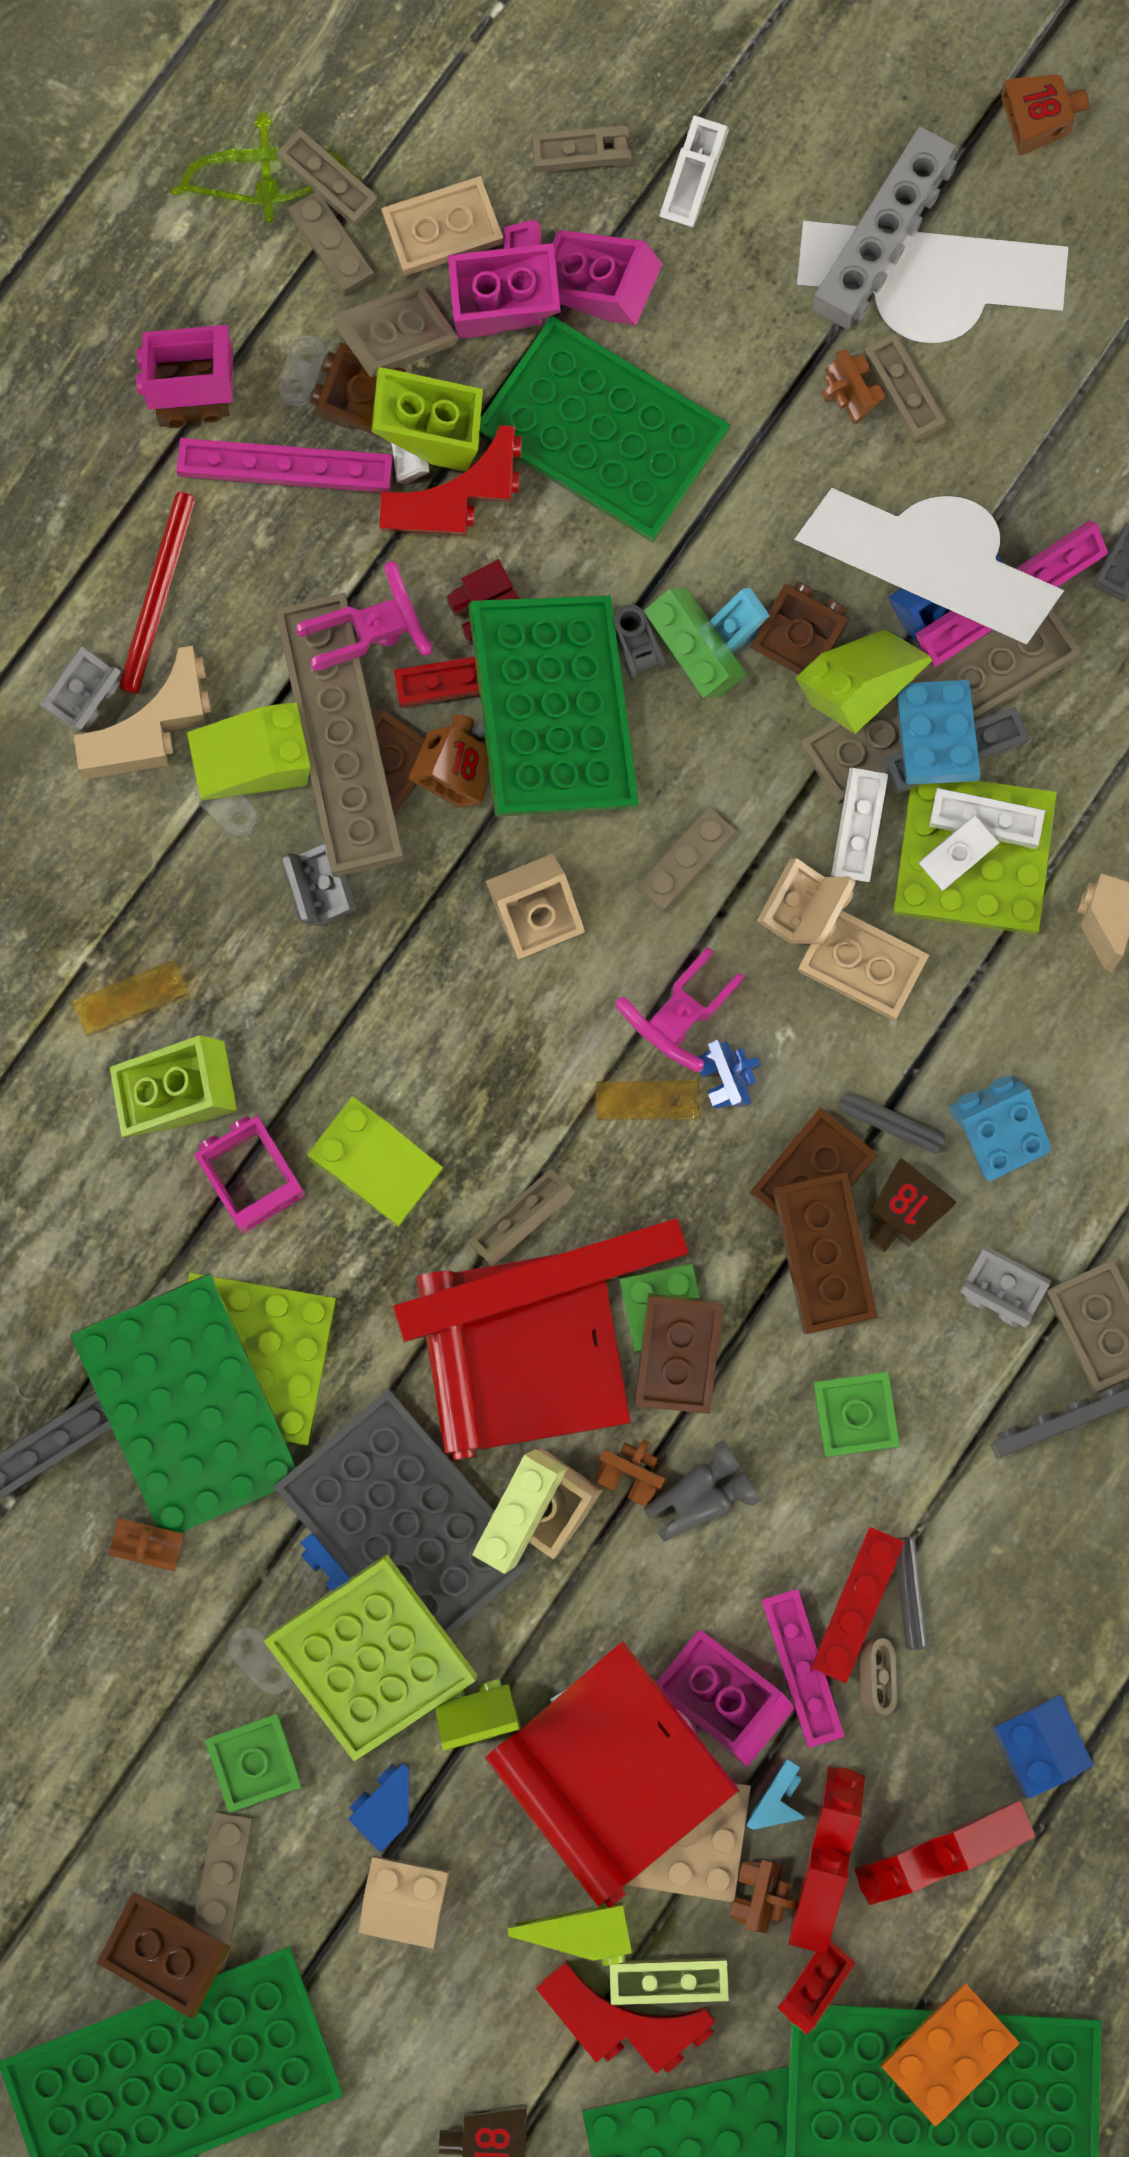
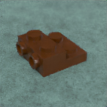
M340 342L335 353L328 351L321 371L327 373L324 384L317 383L309 401V403L315 405L312 415L344 428L349 424L380 437L371 432L377 376L370 377L350 347ZM400 367L395 368V369H392V370H397V371L406 372L405 369L400 368Z
M213 359L157 363V379L213 374ZM228 403L155 409L160 427L166 426L168 428H181L187 423L195 421L214 423L220 421L222 417L230 416Z
M799 581L794 586L784 584L769 612L770 617L761 626L750 648L799 675L821 653L836 647L851 618L844 615L847 608L828 598L824 604L815 599L813 596L816 591Z

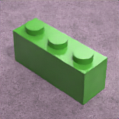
M688 588L668 589L644 610L703 698L722 697L747 676Z

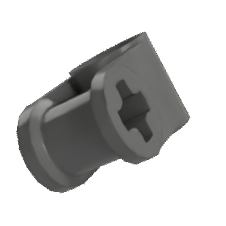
M636 605L621 607L615 615L614 623L617 643L630 678L634 679L637 677V673L656 666L660 669L665 667L666 664L662 650L656 637L653 635L644 611ZM625 619H634L640 627L635 631L629 632L624 630L620 624Z

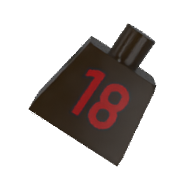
M900 1158L869 1212V1215L879 1225L868 1237V1240L884 1253L896 1238L910 1247L948 1214L957 1202L904 1159Z
M527 2105L466 2112L463 2119V2131L440 2130L439 2154L462 2155V2157H525Z

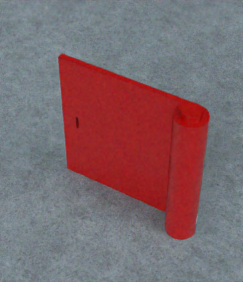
M555 1255L460 1272L437 1271L422 1274L416 1277L419 1297ZM606 1280L426 1336L444 1454L452 1455L453 1461L475 1458V1451L631 1424Z
M623 1641L520 1731L506 1739L485 1757V1760L597 1907L605 1903L610 1908L625 1897L627 1893L623 1890V1887L740 1791Z

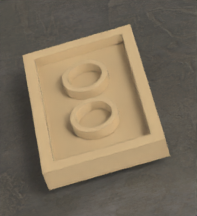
M481 176L381 208L386 228L404 276L447 263L448 255L480 252L504 244L500 227Z
M841 910L835 921L836 929L832 936L821 944L810 945L797 972L896 1021L929 954Z

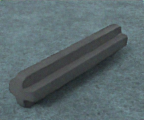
M851 1092L844 1096L840 1105V1110L843 1113L932 1153H938L945 1141L944 1134Z
M900 1537L898 1539L905 1543L896 1565L906 1648L908 1650H920L927 1647L915 1539L913 1537Z

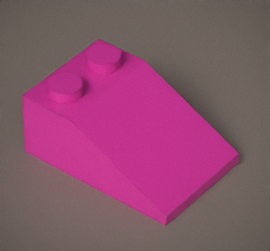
M558 230L553 243L560 304L605 321L636 325L663 265L647 243L641 240Z
M554 243L448 255L453 316L458 339L494 335L561 312Z
M700 1629L656 1682L677 1710H680L696 1724V1727L745 1767L750 1765L795 1709L783 1692Z

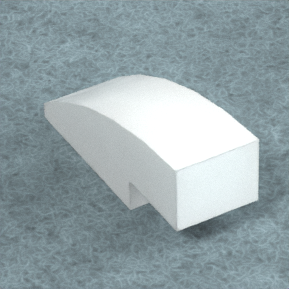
M695 115L693 116L659 217L688 227H694L729 132L727 126Z

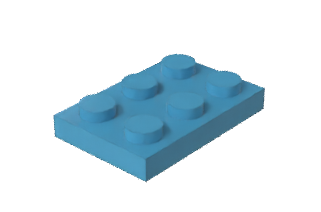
M969 680L909 683L896 695L906 785L979 781L980 766Z

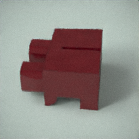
M499 559L461 578L462 586L446 596L447 603L454 616L468 611V605L471 601L520 599L515 589L513 590V585ZM468 621L461 625V629L468 644L473 645L471 623Z

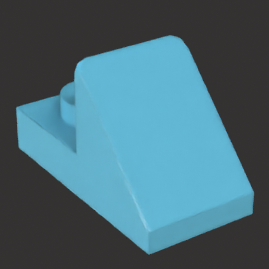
M749 587L738 592L710 621L731 652L734 653L755 639L760 630L759 626L770 615Z
M784 1759L746 1821V1826L754 1830L806 1818L780 1801L783 1795L790 1798L801 1781V1777L796 1775L800 1769L799 1766L788 1759Z

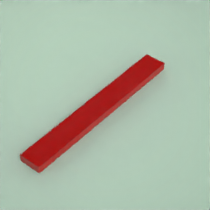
M676 1218L393 1305L392 1309L403 1343L680 1258L689 1253L678 1219Z

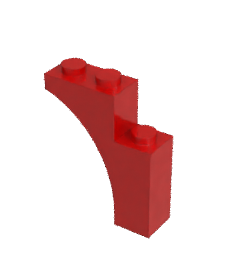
M500 425L494 440L483 456L470 469L457 478L423 491L381 492L379 528L382 531L467 536V528L474 527L475 506H470L469 500L512 502V493L519 494L520 472H513L514 457L521 458L522 436H515L516 430L514 426Z
M828 1766L810 1852L797 1899L798 1903L796 1910H794L790 1927L788 1945L822 1954L827 1953L848 1880L850 1855L862 1815L865 1775L857 1774L851 1769H838Z
M1021 1801L998 1807L920 1843L855 1868L854 1871L859 1880V1888L866 1897L868 1905H873L914 1893L946 1876L970 1870L1036 1836Z
M566 1960L536 1985V1990L595 2062H598L602 2057L607 2062L615 2057L625 2047L621 2041L626 2037L656 2074L662 2069L668 2073L684 2059L681 2052L692 2042L698 2047L714 2033L711 2026L716 2021L705 2007L676 2015H650L635 2012L619 2005H611V2001L587 1985Z

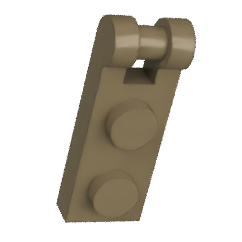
M618 125L532 134L535 173L609 165L615 167L629 166L633 162L632 152L627 147V142L630 140L629 128ZM603 143L613 144L614 149L604 150Z

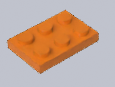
M963 1983L880 2066L934 2126H937L1020 2043L966 1983Z

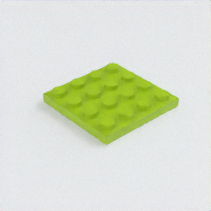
M984 781L928 783L909 789L893 915L1037 935L1040 928L1057 792ZM937 788L1045 810L1037 849L999 841L998 845L943 891L919 864L921 859L953 833V831L929 827Z
M189 1273L188 1282L203 1275ZM213 1277L286 1442L309 1446L337 1299Z
M387 1554L266 1635L263 1640L353 1761H356L475 1682L478 1676Z

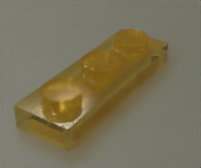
M171 960L72 1001L86 1036L90 1037L187 997L189 992L176 961Z

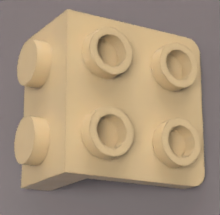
M791 858L759 915L757 922L790 944H821L832 936L836 929L835 921L838 915L850 903L853 897L852 889L855 885V880L849 876L824 877L799 859Z

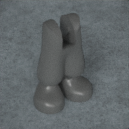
M724 1440L715 1444L714 1460L712 1463L696 1465L675 1485L644 1508L649 1519L657 1514L664 1513L672 1505L679 1514V1519L670 1521L666 1527L657 1532L663 1542L675 1538L700 1524L725 1515L730 1511L732 1503L735 1501H741L750 1506H754L761 1501L744 1472L734 1477L726 1485L720 1488L716 1487L718 1481L741 1469Z

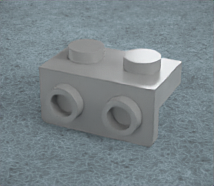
M80 646L38 706L73 731L81 730L83 726L88 729L100 713L96 708L103 698L109 699L118 688L120 682L116 679L121 671L116 667H109L84 647Z
M984 1245L960 1292L966 1295L965 1299L975 1307L981 1309L988 1307L999 1313V1318L1005 1323L1018 1327L1020 1324L1027 1328L1051 1280Z

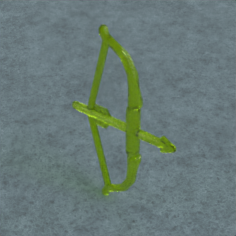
M261 111L258 114L254 126L259 127V149L237 150L236 148H231L205 155L190 164L179 186L171 189L173 195H179L187 191L263 205L264 219L267 223H271L273 220V204L314 191L308 186L278 196V183L270 177V161L278 160L276 152L281 147L269 148L268 126H271L272 122L265 111ZM323 148L353 174L341 155ZM233 161L243 163L261 162L262 179L256 183V197L188 185L195 171L207 164ZM355 176L359 181L362 182V178L360 176Z

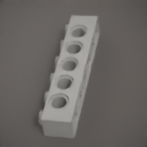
M919 126L815 293L812 311L847 330L850 329L855 319L859 322L863 319L870 306V302L867 301L873 291L878 293L887 279L888 274L885 273L890 263L897 264L905 249V246L902 244L907 235L911 237L915 235L923 219L920 217L925 207L930 209L933 206L940 192V189L937 188L942 179L948 181L955 170L957 161L953 160L956 145ZM925 171L929 176L920 177L915 172ZM905 198L910 200L912 204L903 205L897 200ZM883 226H888L893 228L895 231L892 233H885L881 231L879 228ZM866 254L874 255L877 258V260L866 261L862 258V256ZM853 282L858 284L860 288L850 290L844 284Z

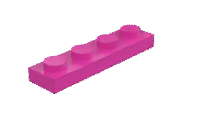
M792 1590L761 1600L807 1748L845 1737L826 1676L810 1669L817 1652V1647L799 1590Z

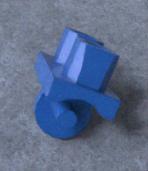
M716 1040L708 1044L710 1050L698 1057L704 1063L700 1073L703 1077H708L719 1072L723 1084L708 1090L713 1107L720 1109L730 1106L744 1107L751 1104L746 1086L756 1083L752 1071L761 1066L759 1058L747 1059L743 1048L732 1053L728 1042L721 1043L720 1040Z

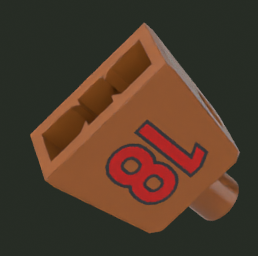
M1058 74L1011 78L1004 81L1001 99L1019 156L1069 135L1075 120L1074 113L1089 109V99L1086 90L1080 89L1067 93L1063 78Z
M456 714L453 716L451 726L431 730L424 740L408 779L458 808L481 804L484 799L488 762L487 748L485 744L471 737L474 720L469 716Z

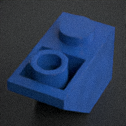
M392 1763L377 1778L381 1786L371 1796L365 1791L349 1807L354 1813L348 1820L380 1853L410 1824V1768L405 1763H402L398 1768Z

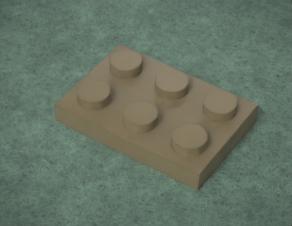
M421 283L337 313L332 322L370 377L377 376L378 367L398 368L453 347L459 338Z
M1114 1259L1046 1290L1045 1295L1093 1392L1097 1393L1129 1378V1290Z

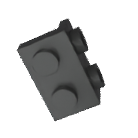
M325 843L300 855L288 853L283 856L285 864L284 876L292 887L295 897L294 909L304 924L322 926L357 911L346 875L333 878Z

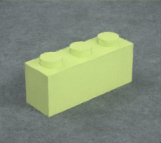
M536 1449L525 1454L472 1555L504 1574L515 1568L568 1468Z
M725 1957L632 1960L610 1965L611 2005L729 2001L727 1960Z

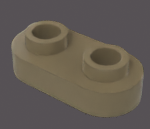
M885 1638L867 1639L864 1641L858 1655L860 1666V1701L864 1710L869 1715L887 1716L893 1712L897 1703L895 1650L891 1642Z

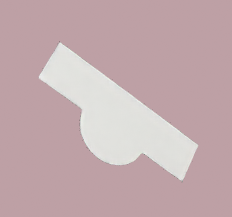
M803 221L797 285L820 287L857 226ZM879 228L881 231L885 233H892L895 231L892 229ZM916 232L913 237L907 235L902 243L905 249L897 264L890 263L885 273L888 276L881 290L878 293L873 291L880 315L898 334L917 342H946L963 335L971 329L979 319L984 305L987 303L1063 311L1068 247ZM866 254L862 256V258L866 261L877 260V258L871 254ZM853 282L844 284L850 290L860 288L858 284Z
M831 488L794 539L1024 644L1029 642L1064 592V590L997 561L996 556L1000 546V533L996 521L982 506L960 497L940 496L929 498L912 505L900 516H895Z

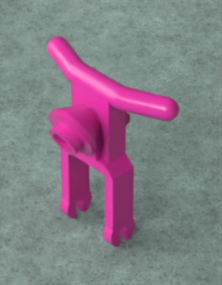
M388 561L384 566L394 600H388L361 610L346 607L302 621L296 625L298 636L304 637L350 621L360 640L358 643L315 656L310 660L313 671H320L366 655L370 644L373 643L383 646L395 645L399 641L401 634L409 632L422 655L428 656L433 652L432 643L419 622L406 592L398 565L394 561Z
M707 947L674 983L671 990L672 997L650 1022L643 1017L626 997H619L615 1002L617 1010L639 1034L667 1057L693 1072H700L704 1067V1063L697 1056L679 1047L686 1037V1032L696 1021H708L745 978L739 972L706 1008L685 993L682 989L712 957L714 951L710 947Z

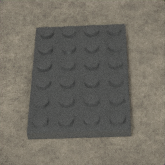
M389 1389L273 1487L275 1492L310 1533L317 1537L350 1578L387 1554L449 1637L536 1562L533 1555L525 1549L517 1566L504 1574L472 1555L494 1510Z

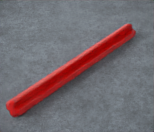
M177 492L175 494L119 686L122 691L130 694H137L140 690L192 514L195 499L189 493Z

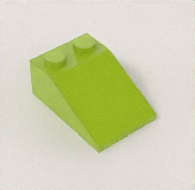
M378 367L371 432L432 465L466 472L478 451L483 389Z
M883 629L821 653L796 677V680L812 707L856 734L933 660L928 654L890 631Z
M297 702L259 707L187 732L200 801L303 787L308 784L311 767Z
M199 1035L109 1067L121 1136L124 1138L207 1122L237 1111L225 1043L222 1040Z
M353 1096L307 1154L312 1164L398 1227L443 1169L441 1165L393 1126Z
M500 1679L478 1685V1693L464 1696V1692L461 1690L437 1706L435 1711L443 1751L520 1730L521 1726L510 1685L501 1686Z
M622 1901L617 1902L610 1908L606 1905H601L600 1907L596 1906L510 1923L507 1928L509 1937L592 1961L601 1959L603 1966L625 1962V1954L632 1953Z

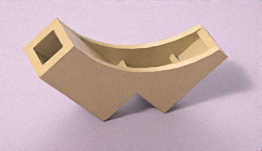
M193 646L178 648L174 666L166 683L158 694L139 712L114 726L74 735L78 770L83 779L169 766L168 754L174 753L171 733L165 731L207 725L205 713L211 712L209 693L208 691H202L200 679L206 678L203 656H196Z

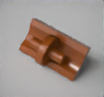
M847 349L839 351L836 354V359L826 367L825 372L827 375L824 379L828 387L821 395L825 402L836 400L840 409L845 408L853 424L861 422L870 410L878 407L884 400L885 394L879 384L874 383L866 386L862 379L869 372V364L863 354L850 356Z
M642 1439L638 1448L624 1442L620 1453L633 1458L632 1462L603 1450L599 1458L601 1466L598 1471L596 1484L614 1492L621 1475L624 1474L635 1480L627 1498L645 1507L654 1496L655 1491L660 1492L665 1478L639 1466L641 1462L654 1468L658 1460L657 1457L645 1452L649 1441Z
M118 1518L108 1555L175 1572L185 1535Z
M762 1860L761 1863H742L739 1882L755 1886L752 1901L735 1897L730 1917L745 1924L746 1930L767 1933L770 1919L781 1922L785 1907L796 1910L798 1902L787 1899L790 1883L780 1881L783 1864Z

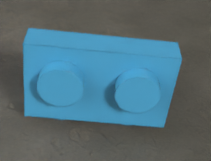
M1014 1075L1000 1077L994 1080L991 1086L979 1092L964 1094L958 1099V1102L948 1106L952 1118L965 1130L983 1177L989 1181L1050 1152L1051 1145L1031 1092Z

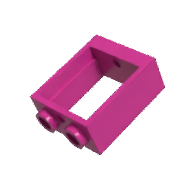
M228 325L143 332L142 347L136 349L138 368L142 369V373L136 374V387L138 395H144L148 410L233 402V347ZM213 359V374L157 379V363Z
M249 1116L239 1119L230 1126L231 1132L221 1138L214 1135L199 1144L198 1148L200 1150L194 1153L195 1158L242 1234L306 1196L258 1116L252 1119ZM258 1134L287 1183L239 1211L212 1167L211 1162Z

